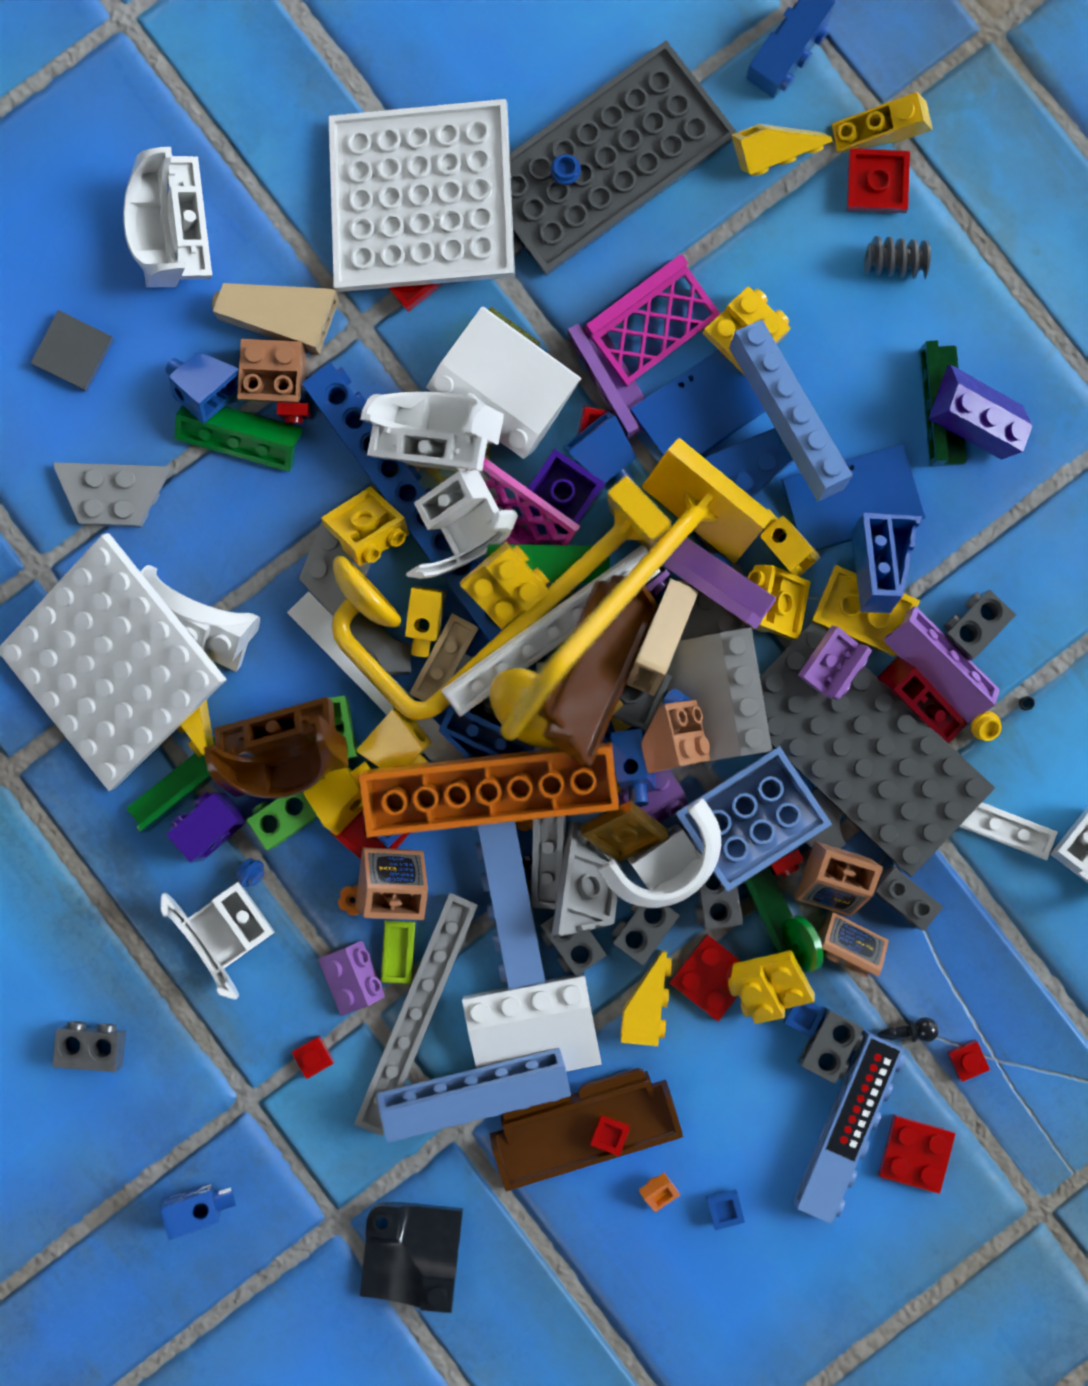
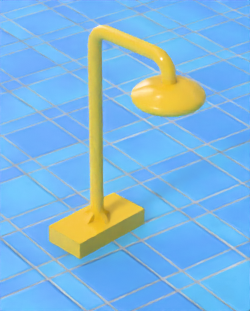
M678 438L667 449L641 487L679 519L559 648L539 674L526 669L510 668L494 677L490 686L489 698L491 707L502 724L500 728L502 737L506 740L517 738L528 745L539 748L555 747L556 745L542 736L548 724V721L538 715L543 701L573 663L694 530L735 564L774 515L682 439Z
M626 475L608 492L609 511L614 516V527L548 587L550 593L528 612L522 611L426 701L418 702L411 699L352 635L350 623L359 612L378 625L392 628L399 626L402 618L369 579L344 556H337L333 560L335 580L347 598L334 613L331 625L333 638L340 650L398 712L407 718L415 720L431 719L450 705L441 689L550 612L626 540H637L649 551L669 530L670 521Z

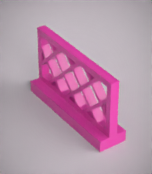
M682 253L582 328L588 339L591 338L625 386H628L720 315L718 309L686 266L688 262ZM682 276L690 285L689 297L673 294L675 281ZM669 287V293L662 292ZM655 296L668 299L666 314L650 312L651 300ZM672 300L688 302L686 318L671 315ZM693 303L704 305L711 315L704 321L691 319ZM646 304L645 311L638 310ZM631 314L644 316L642 332L626 330L627 320ZM649 317L665 320L663 336L647 333ZM670 321L685 323L683 337H668ZM622 322V329L615 328V326ZM690 324L697 325L695 328L689 331ZM607 332L620 333L619 350L607 348L601 337ZM625 335L641 337L639 353L623 351ZM646 338L662 341L659 355L644 354ZM667 342H673V344L666 349ZM612 354L618 355V359L616 360ZM623 356L639 358L637 371L629 377L621 367ZM643 359L651 360L643 366Z
M484 457L482 470L487 472L491 479L484 482L487 488L495 489L499 498L494 499L497 507H502L503 511L512 510L511 506H520L524 516L517 517L511 534L501 544L507 541L508 544L546 545L545 542H552V545H569L580 526ZM504 488L512 490L516 498L508 499ZM529 506L537 508L541 516L533 517ZM525 524H527L528 529H529L530 532H528L527 530H525V529H524L523 527H521L520 525H525ZM536 524H545L549 535H540ZM554 524H559L569 532L567 534H557Z

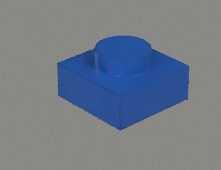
M814 1003L792 1007L789 1009L783 1022L812 1038L826 1010Z
M736 1189L706 1197L715 1230L745 1223Z

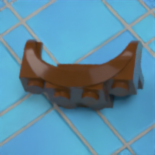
M329 697L214 728L215 745L204 747L205 760L212 779L234 797L245 794L260 798L294 796L308 790L318 781L325 779L329 772L349 767L346 738L335 729L333 701ZM251 753V754H252L253 756H255V757H248V756H241V755Z

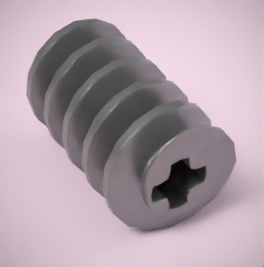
M875 236L871 244L869 242L867 245L864 273L868 274L871 267L875 266L876 274L880 275L883 268L887 267L888 276L892 277L895 269L899 268L900 277L904 278L907 270L911 269L912 278L916 279L919 271L922 270L924 279H926L931 261L930 243L927 240H923L918 247L917 240L911 239L906 246L905 239L899 238L894 245L893 238L887 237L882 245L881 237Z

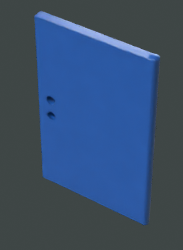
M716 350L630 408V412L662 456L678 438L702 455L765 412L745 375L719 350Z
M904 443L844 460L853 475L844 490L817 502L802 474L782 479L795 528L816 551L851 541L852 530L863 513L922 516L921 519L926 517Z

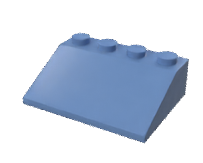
M780 746L676 812L674 816L696 850L702 854L703 841L701 832L686 808L700 798L704 799L714 814L721 833L720 855L712 873L726 892H729L832 825Z

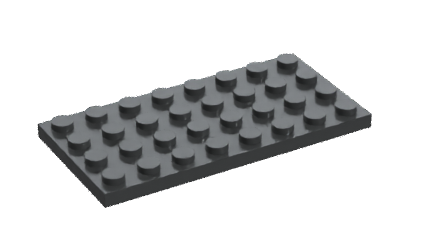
M667 40L510 153L513 234L545 276L552 273L733 141L731 135L737 133V131ZM563 154L574 156L581 166L578 180L571 185H561L551 175L553 160Z
M812 622L799 635L798 640L795 639L760 676L771 746L774 749L780 746L793 767L837 807L909 877H912L986 799L995 787L885 687L866 666L858 671L850 683L849 690L839 700L822 696L801 679L798 674L827 633V630L822 625Z

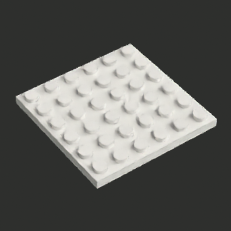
M506 99L329 116L333 276L336 292L515 277L508 104Z
M109 533L101 535L0 645L1 657L108 791L117 788L227 680Z

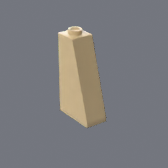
M223 283L220 292L216 291L214 294L212 308L220 321L275 340L302 341L307 351L319 355L336 311L339 297L336 290L329 288Z
M670 579L626 685L655 696L667 673L699 592L689 583Z

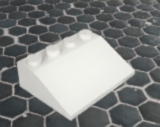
M481 307L441 361L426 388L431 392L471 396L479 399L486 406L504 414L499 442L525 459L537 449L580 382L581 377L485 307Z
M584 973L577 977L573 974L548 979L542 984L511 990L506 987L463 996L462 1003L476 1069L556 1048L560 1049L566 1071L602 1065Z

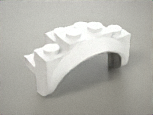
M158 147L140 152L136 156L125 192L123 224L130 253L144 271L146 288L177 287L181 279H210L212 277L198 157L172 156L171 147Z
M399 392L373 394L364 405L361 420L373 425L368 456L398 460L412 466L451 471H466V469L482 471L487 444H499L504 414L486 406L479 399L467 395L443 392Z
M151 565L145 566L140 573L212 661L237 672L242 665L248 642L259 630L260 617L252 613L224 611L194 601L164 584L156 574L157 568Z

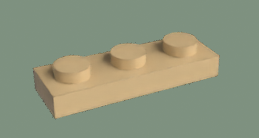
M452 613L409 694L421 701H426L451 679L463 654L467 653L479 631V627Z

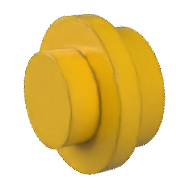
M992 711L978 714L971 723V732L979 740H994L1002 730L1000 718Z

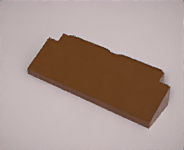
M612 575L610 581L597 580L594 583L573 633L626 576ZM645 584L562 676L543 701L538 713L539 716L548 721L542 736L583 765L591 766L658 609L659 605Z
M635 1068L583 1084L579 1087L577 1093H573L570 1097L562 1098L558 1101H550L530 1106L527 1109L503 1113L500 1116L503 1130L490 1133L492 1152L506 1192L684 1137L667 1081L663 1080L651 1084L648 1071L644 1072L641 1068ZM600 1114L631 1126L620 1156L590 1145Z

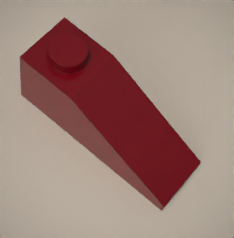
M897 656L877 677L885 687L948 744L968 724L921 672L902 658Z

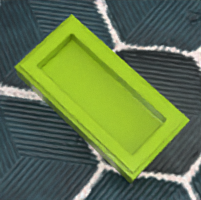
M384 920L382 983L412 984L416 921Z

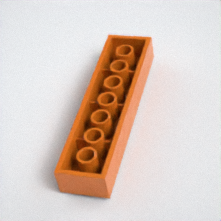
M612 742L600 744L591 766L581 764L560 748L368 769L359 775L367 837L619 810Z

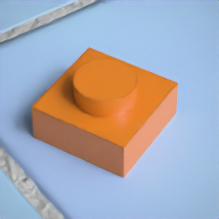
M665 1172L658 1177L650 1179L645 1186L639 1189L643 1199L655 1213L680 1196L679 1191Z

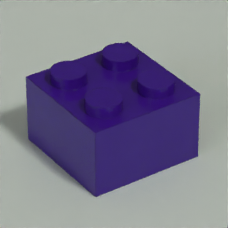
M554 449L528 486V489L580 526L604 491L605 482ZM529 506L531 513L541 516L537 508ZM554 524L555 529L562 534L569 532L559 524Z
M207 792L203 794L193 804L196 808L188 815L185 813L181 814L170 824L172 830L166 835L190 863L204 861L247 823L246 820L248 818L226 793L209 794Z

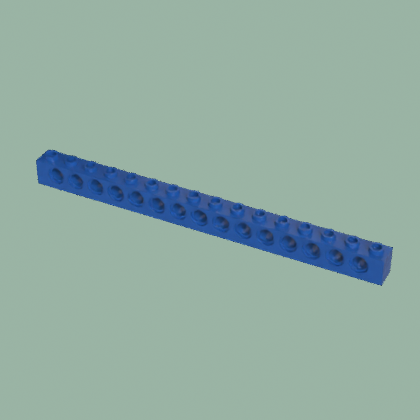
M330 362L301 384L384 499L405 517L409 533L430 562L435 563L454 556L451 548L445 551L436 548L437 540L445 537L441 529L427 530L426 526L418 523L420 514L414 502L430 492L431 488L429 487L424 490L418 482L422 479V476L415 466H407L404 462L368 456L366 446L370 442L373 425L363 421L362 426L357 429L348 427V423L353 417H361L366 400L359 391L355 394L348 386L352 381L343 368L340 367L336 370ZM343 393L346 395L343 403L339 405L331 403V398L334 394ZM391 464L398 466L399 471L396 476L389 478L383 475L386 466ZM405 489H414L417 492L414 500L410 502L401 500V494ZM475 560L469 563L470 570L467 574L458 575L453 570L441 575V577L490 642L503 629L489 620V615L459 583L483 562L482 560L478 563ZM545 655L540 659V661L548 662L549 659ZM609 732L603 736L601 743L611 742V734Z

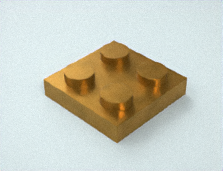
M632 801L620 805L619 810L609 811L581 825V835L618 862L624 861L669 839L668 829Z

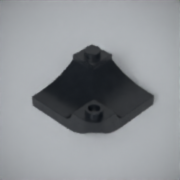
M383 1202L375 1205L369 1212L366 1223V1242L360 1296L399 1302L418 1307L423 1311L452 1313L463 1208L407 1202ZM379 1217L386 1218L388 1225L384 1227L379 1226L377 1219Z

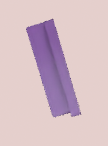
M579 323L569 328L568 339L609 410L614 412L627 439L642 432V427L630 412V408L645 399L635 380L628 386H625L591 338L588 339ZM608 333L601 337L607 348L616 349ZM612 354V355L615 357V359L617 360V359H618V355ZM622 359L621 367L629 377L631 373Z
M688 538L662 564L754 629L758 627L776 601V598Z
M916 606L906 612L900 626L885 636L884 642L900 658L915 666L967 723L971 722L978 714L984 713L995 706L1000 689Z

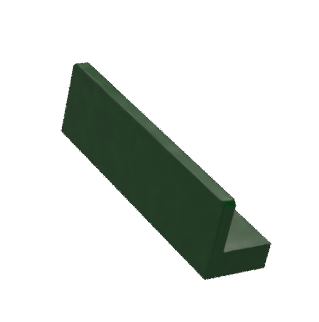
M938 340L926 341L919 351L930 467L963 465L967 462L965 439L929 420L947 366L951 364L958 368L957 347L955 345L939 346Z
M767 866L742 884L775 954L788 951L784 939V925L793 916L770 867Z

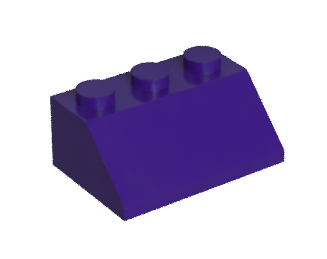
M953 365L947 366L929 420L1001 460L1022 453L1032 427V423L1023 405Z

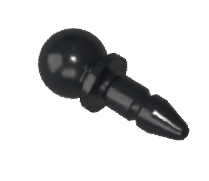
M923 1017L917 1020L916 1023L913 1020H909V1027L898 1026L896 1028L889 1027L878 1033V1037L888 1040L911 1037L912 1042H916L917 1039L922 1042H931L937 1038L939 1027L932 1018Z

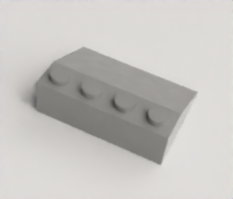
M752 628L679 641L666 673L672 676L667 690L669 693L673 689H678L688 696L690 701L697 700L698 707L703 715L702 725L704 734L710 745L709 761L772 751Z

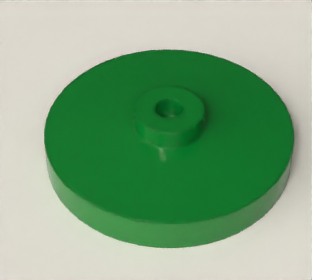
M801 916L788 919L784 925V939L788 951H792L803 971L813 972L819 969L823 964V948L816 930L808 920Z

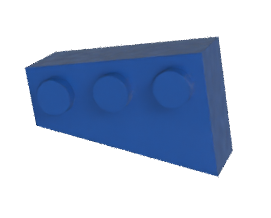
M775 428L705 457L708 462L752 498L794 462Z

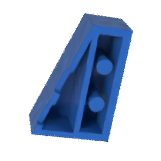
M798 0L792 8L788 6L783 14L785 18L775 32L770 33L750 63L746 79L772 98H775L780 90L786 92L795 78L792 75L797 67L804 68L812 56L810 50L814 44L821 45L828 35L830 29L827 28V24L836 1Z
M863 513L852 530V540L861 612L891 613L902 598L910 568L909 562L912 550L916 543L915 537L922 516Z
M450 705L438 730L465 758L533 751L535 746L528 745L517 738L514 740L504 739L500 733L502 724L474 708L459 717Z

